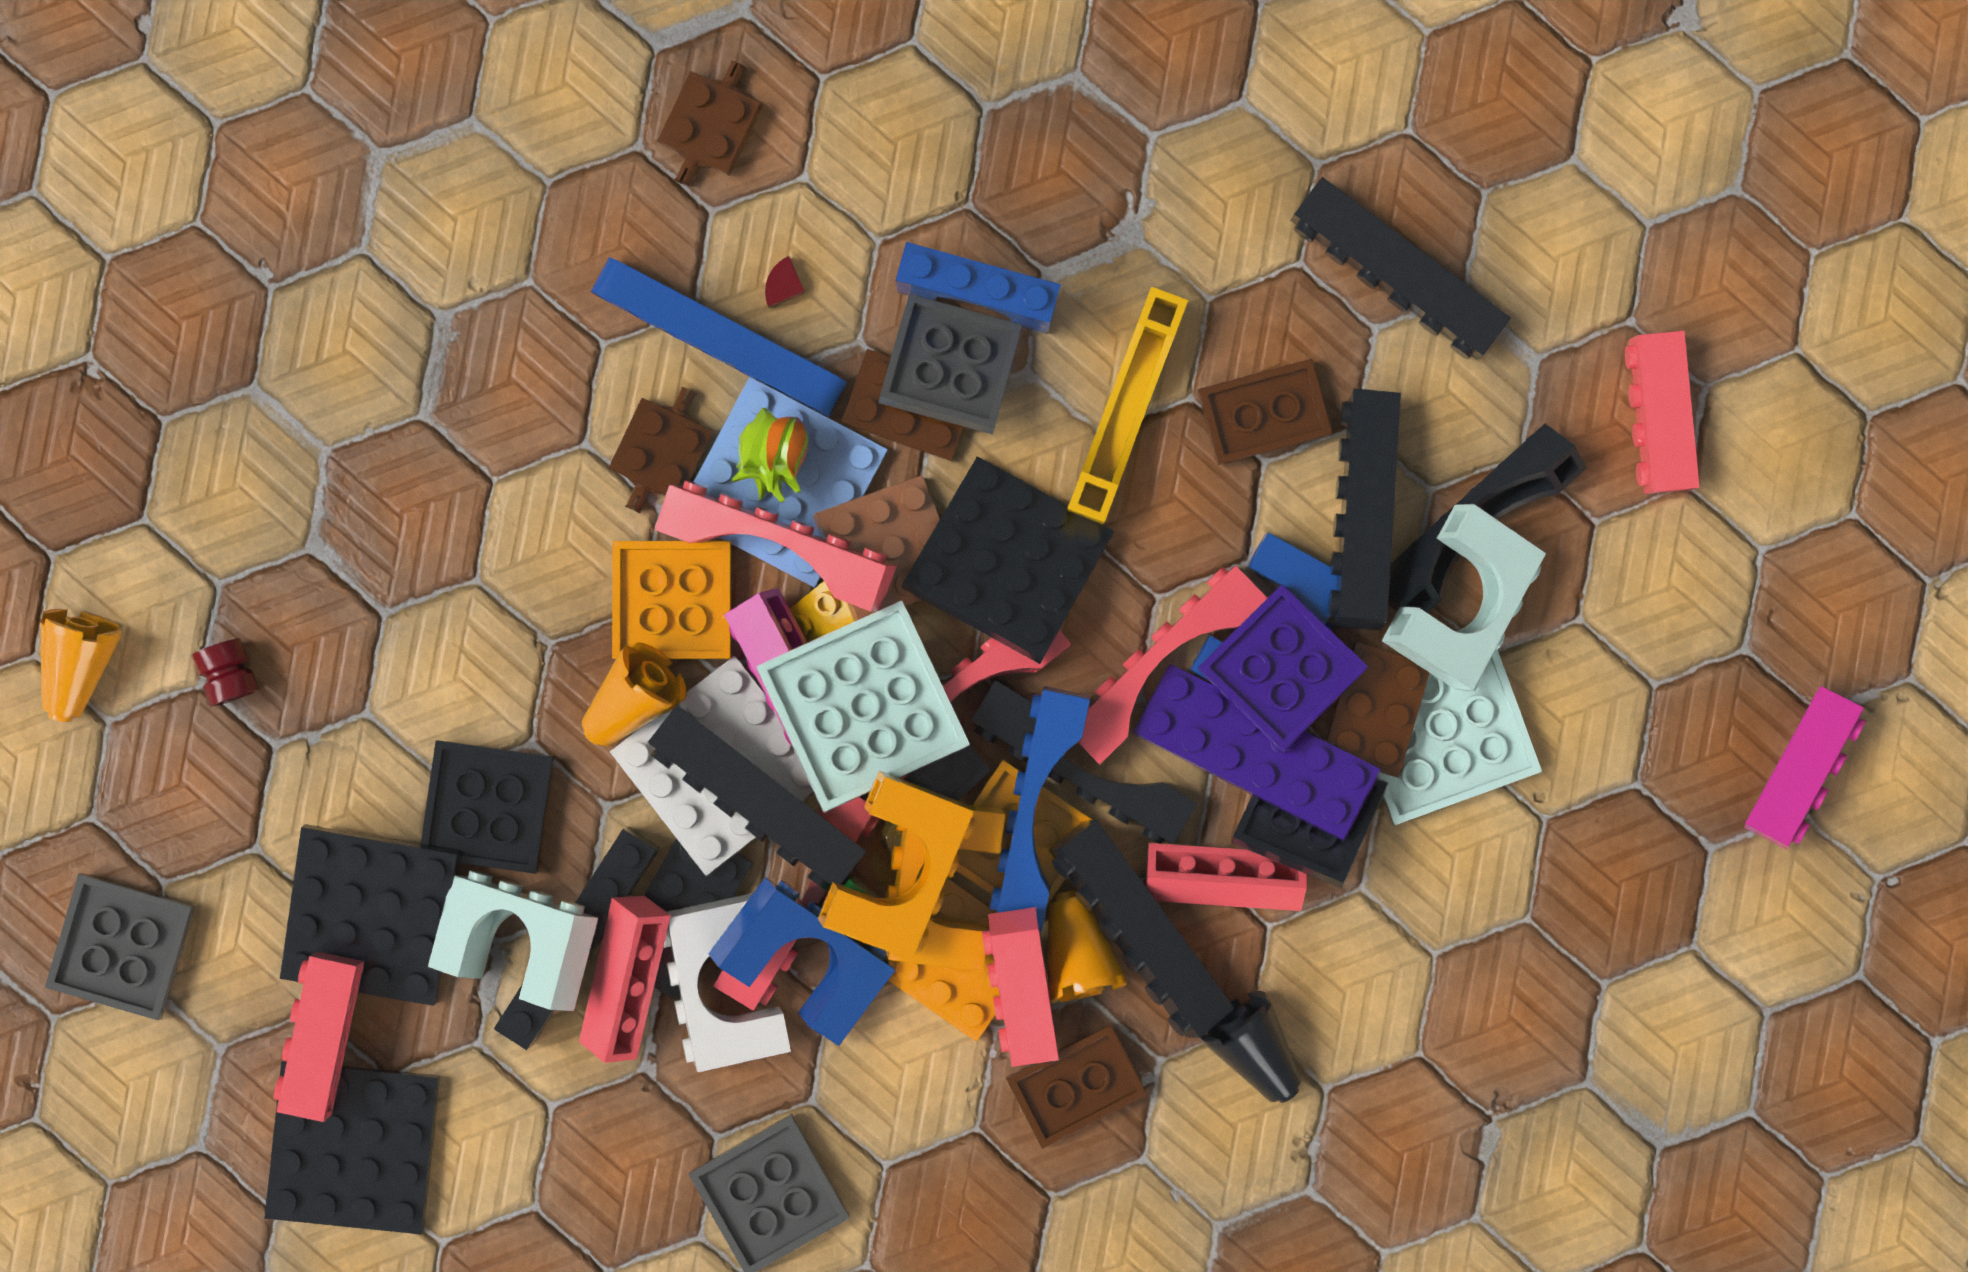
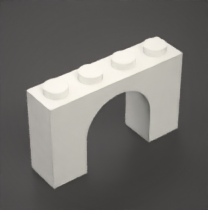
M753 893L667 912L671 917L663 947L671 946L674 960L667 963L671 986L679 985L681 1000L674 1001L679 1025L684 1023L687 1025L689 1038L682 1039L686 1062L694 1061L697 1072L791 1052L784 1014L779 1006L742 1015L729 1016L708 1008L698 994V975L703 963L709 957L708 953Z

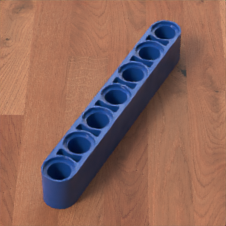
M611 257L607 259L590 291L601 299L826 417L831 415L847 384L846 381Z

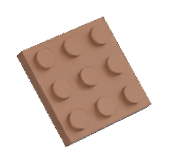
M922 475L813 515L822 538L827 539L828 534L843 537L851 541L849 548L862 553L865 547L887 554V562L897 565L882 609L901 600L905 607L924 601L901 588L906 576L940 520ZM847 603L854 622L877 612L868 611Z

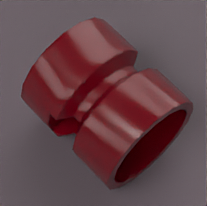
M241 638L209 646L191 655L198 676L206 677L207 682L203 685V690L210 707L241 699L260 690L252 669L245 668L243 665L248 657Z

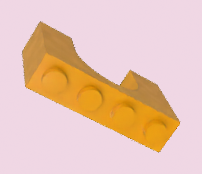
M879 770L864 808L869 814L907 828L918 835L925 854L922 873L917 882L908 891L891 898L872 897L833 882L818 920L824 928L913 960L916 951L921 952L927 942L929 930L926 929L931 914L936 915L941 908L944 899V892L941 890L947 877L951 878L958 867L960 856L957 855V851L962 839L967 841L973 831L975 818L972 815L974 811L964 803Z
M968 805L974 811L972 817L975 818V824L968 840L962 839L959 849L1000 854L1005 813L997 808ZM899 825L896 826V829L902 831L901 845L894 846L891 859V870H897L895 886L888 885L886 898L896 897L908 891L916 883L918 873L925 861L924 848L918 835ZM930 916L926 929L929 930L927 942L921 952L916 951L913 960L888 951L885 952L888 960L983 971L985 950L982 931L987 929L984 925L945 921Z

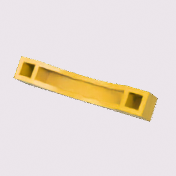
M1151 286L1067 511L1099 522L1102 525L1105 523L1145 412L1188 303L1187 299Z

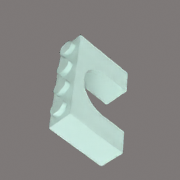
M1475 504L1454 505L1437 539L1465 557L1477 569L1483 585V599L1478 614L1466 627L1454 631L1420 608L1400 607L1382 642L1452 688L1474 690L1475 686L1484 679L1487 671L1486 666L1492 654L1502 645L1505 638L1504 632L1509 622L1520 611L1523 604L1522 598L1526 590L1538 577L1541 571L1540 564L1546 553Z
M469 871L468 877L454 875L452 887L444 903L428 967L456 977L482 979L496 930L507 917L516 914L524 922L531 943L530 958L519 999L549 1010L574 1011L598 918L583 913L585 906L569 901H561L560 905L552 903L554 896L531 890L528 895L522 893V885L500 880L499 885L491 883L493 876L486 873Z

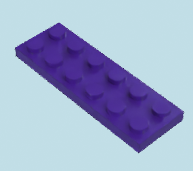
M1171 664L1166 669L1133 731L1135 736L1342 841H1345L1381 773L1379 768L1307 732H1304L1283 753L1215 686Z

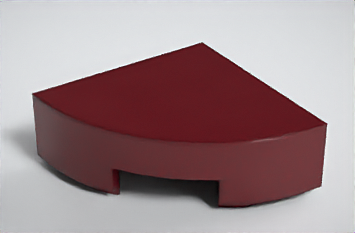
M790 256L779 261L767 278L765 298L768 308L805 294Z

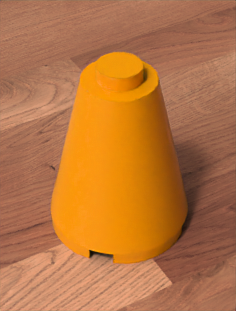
M48 609L43 611L40 621L42 709L49 712V718L60 722H71L73 717H80L121 639L122 629L118 630L119 625L117 623L87 612H81L80 617H66L68 609Z
M636 642L632 647H629L628 644L620 651L582 719L584 734L590 742L596 745L610 746L673 710L676 705H679L685 699L686 685L680 673L675 677L668 667L672 662L668 657L656 648Z
M1076 890L1054 895L1055 902L1048 905V994L1050 1003H1054L1058 999L1060 1002H1067L1102 994L1104 986L1112 985V989L1116 990L1127 985L1125 975L1107 938L1099 928V922L1093 910H1087L1079 902L1075 894Z

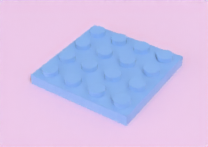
M749 376L694 482L707 487L706 494L719 499L722 493L736 497L743 501L742 508L755 512L756 507L773 511L779 514L777 521L791 525L792 520L808 524L815 528L813 534L820 536L813 515L864 496L888 449ZM762 407L768 409L776 418L798 417L804 424L808 435V451L805 461L797 474V483L801 492L796 493L784 481L781 488L785 498L783 503L778 501L772 492L769 493L768 490L766 491L765 498L759 500L758 489L753 478L736 482L732 481V478L740 470V468H736L740 461L738 453L739 436L745 426L753 422ZM733 534L719 537L725 541H731V544L814 588H816L821 578L807 561L791 549L773 540L749 534Z

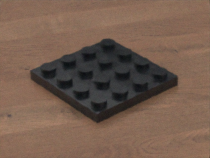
M977 456L906 576L901 588L1041 664L1114 531L1099 522L1067 511L1068 505Z
M304 824L300 831L280 979L298 982L299 971L303 961L309 960V956L319 951L364 961L358 993L434 1006L438 1001L442 972L428 967L446 896L452 887L454 875L457 874L460 851Z
M287 1061L281 1062L280 1076H284ZM342 1066L333 1112L324 1122L276 1112L264 1219L421 1235L424 1232L440 1076Z

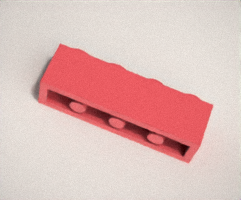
M1685 331L1637 335L1629 339L1630 346L1625 347V364L1627 369H1632L1633 385H1629L1628 389L1629 404L1631 408H1636L1637 423L1632 426V438L1634 446L1640 448L1641 462L1636 464L1637 483L1639 486H1643L1644 494L1699 488Z
M1149 843L1145 886L1154 899L1160 902L1301 911L1307 889V874L1246 849Z
M646 896L615 897L611 899L579 1039L583 1046L604 1063L636 1060L638 1057L671 917L670 914Z
M1036 907L988 914L989 930L982 931L985 955L993 954L994 963L988 964L991 988L999 987L1000 996H993L996 1020L1004 1019L1005 1028L999 1029L1001 1051H1009L1012 1067L1059 1060Z
M319 951L309 956V960L303 961L298 977V983L303 984L301 998L295 999L290 1014V1022L295 1023L292 1038L288 1037L286 1039L282 1052V1061H287L284 1076H279L274 1090V1099L279 1100L276 1112L324 1122L332 1115L364 961Z

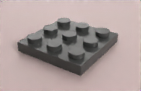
M909 294L878 403L993 435L1022 325Z
M85 873L78 874L45 988L154 1020L162 1019L195 906Z
M792 1113L695 1168L688 1174L744 1272H757L850 1218V1214Z

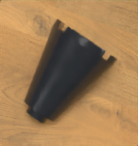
M1263 991L1247 993L1251 1000L1240 1004L1237 998L1230 1001L1235 1009L1210 1029L1207 1035H1203L1201 1040L1270 1102H1287L1295 1097L1299 1091L1298 1086L1301 1083L1300 1074L1269 997Z

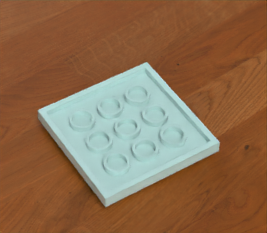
M902 600L756 667L823 813L870 792L879 770L901 778L970 745Z
M1498 649L1492 654L1486 666L1487 671L1484 679L1475 686L1474 690L1454 689L1429 673L1400 776L1397 778L1380 773L1378 779L1388 782L1383 800L1392 825L1403 823L1542 772Z

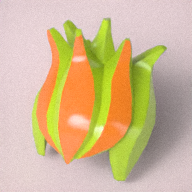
M762 407L753 422L747 424L739 436L738 453L740 461L736 468H740V470L732 478V481L736 482L753 478L758 489L759 500L765 498L766 491L768 490L769 493L772 492L778 501L783 503L785 498L781 488L784 481L796 493L801 492L797 483V474L805 461L809 444L807 432L800 419L790 416L776 418L768 409Z

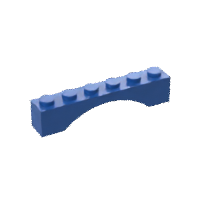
M1044 686L1042 695L1034 694L1029 717L1037 719L1034 734L1026 732L1021 756L1029 757L1026 773L1018 771L1013 794L1019 795L1021 798L1018 811L1010 810L1005 833L1013 834L1010 850L1002 848L997 870L998 872L1005 873L1002 888L994 886L989 909L999 913L1036 907L1039 932H1042L1051 887L1041 869L1035 849L1033 827L1035 807L1041 787L1053 766L1068 749L1082 739L1091 695Z

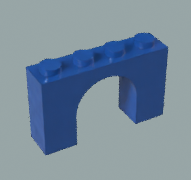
M909 242L905 244L895 280L898 293L907 296L913 294L934 301L937 300V297H944L976 304L1011 318V322L1021 324L1023 328L1045 334L1049 332L1061 284Z
M1269 532L1264 534L1246 569L1278 587L1281 585L1286 587L1331 630L1333 624L1327 621L1331 615L1328 613V600L1330 590H1336L1337 576L1331 575V567ZM1211 635L1207 636L1189 671L1209 681L1198 670V667L1223 642Z
M765 877L708 954L720 969L750 987L772 956L786 943L804 937L825 941L829 949L827 972L798 1014L810 1028L839 1046L894 973L895 969L886 960L885 950L869 944L865 945L859 940L824 928L818 920L822 906L813 900L806 905L797 899L800 893L787 882L781 880L777 885Z

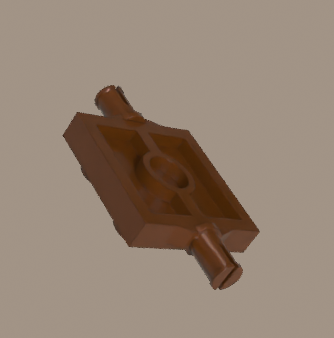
M731 60V64L722 81L710 80L690 71L657 140L660 145L678 152L684 159L675 181L686 187H690L698 167L713 168L730 176L763 107L759 101L743 95L736 88L746 70L744 65Z
M681 386L673 407L659 406L641 398L611 461L609 469L627 477L635 485L625 507L632 510L637 497L640 496L634 508L635 512L641 513L649 493L666 495L669 485H684L685 480H691L713 433L712 430L695 423L687 415L697 393L690 390L685 403L682 404L688 391L685 387Z

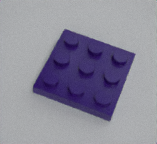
M1281 585L1198 667V670L1284 753L1367 670L1368 666L1286 587Z

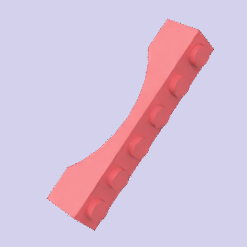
M685 480L684 485H669L655 530L688 543H703L720 536L733 534H749L773 540L791 549L807 561L825 581L834 598L868 611H879L882 609L897 566L886 561L887 554L867 547L864 548L862 553L849 548L851 541L833 534H828L827 539L814 535L815 528L808 524L792 520L791 525L777 521L779 514L761 507H756L755 512L741 507L742 500L722 493L719 499L706 494L707 487L692 481Z
M1224 566L1220 568L1206 582L1211 587L1207 593L1201 598L1194 594L1179 608L1183 616L1173 626L1166 621L1150 637L1155 643L1145 653L1137 649L1122 664L1127 669L1124 674L1117 680L1110 676L1095 690L1099 698L1088 708L1082 739L1077 743L1099 765L1128 738L1130 717L1137 695L1147 677L1163 658L1181 644L1199 635L1219 629L1238 628L1267 599L1237 566L1232 567L1229 571Z
M1059 630L1041 664L1001 642L990 638L980 647L984 654L974 662L967 657L950 670L953 678L943 685V688L951 703L957 696L969 688L991 678L1014 673H1037L1065 651L1071 643ZM911 773L901 777L900 779H905Z
M862 796L823 813L822 808L818 812L821 817L855 843L861 834L868 838L879 820L878 817L866 811L864 805L867 799ZM811 880L802 902L806 905L811 900L817 904L820 901L824 903L831 885L825 891ZM797 939L783 945L772 956L750 987L725 971L721 972L713 987L753 1011L759 1002L766 1006L778 985L772 982L778 970L781 969L787 972L798 954L796 950L792 949Z

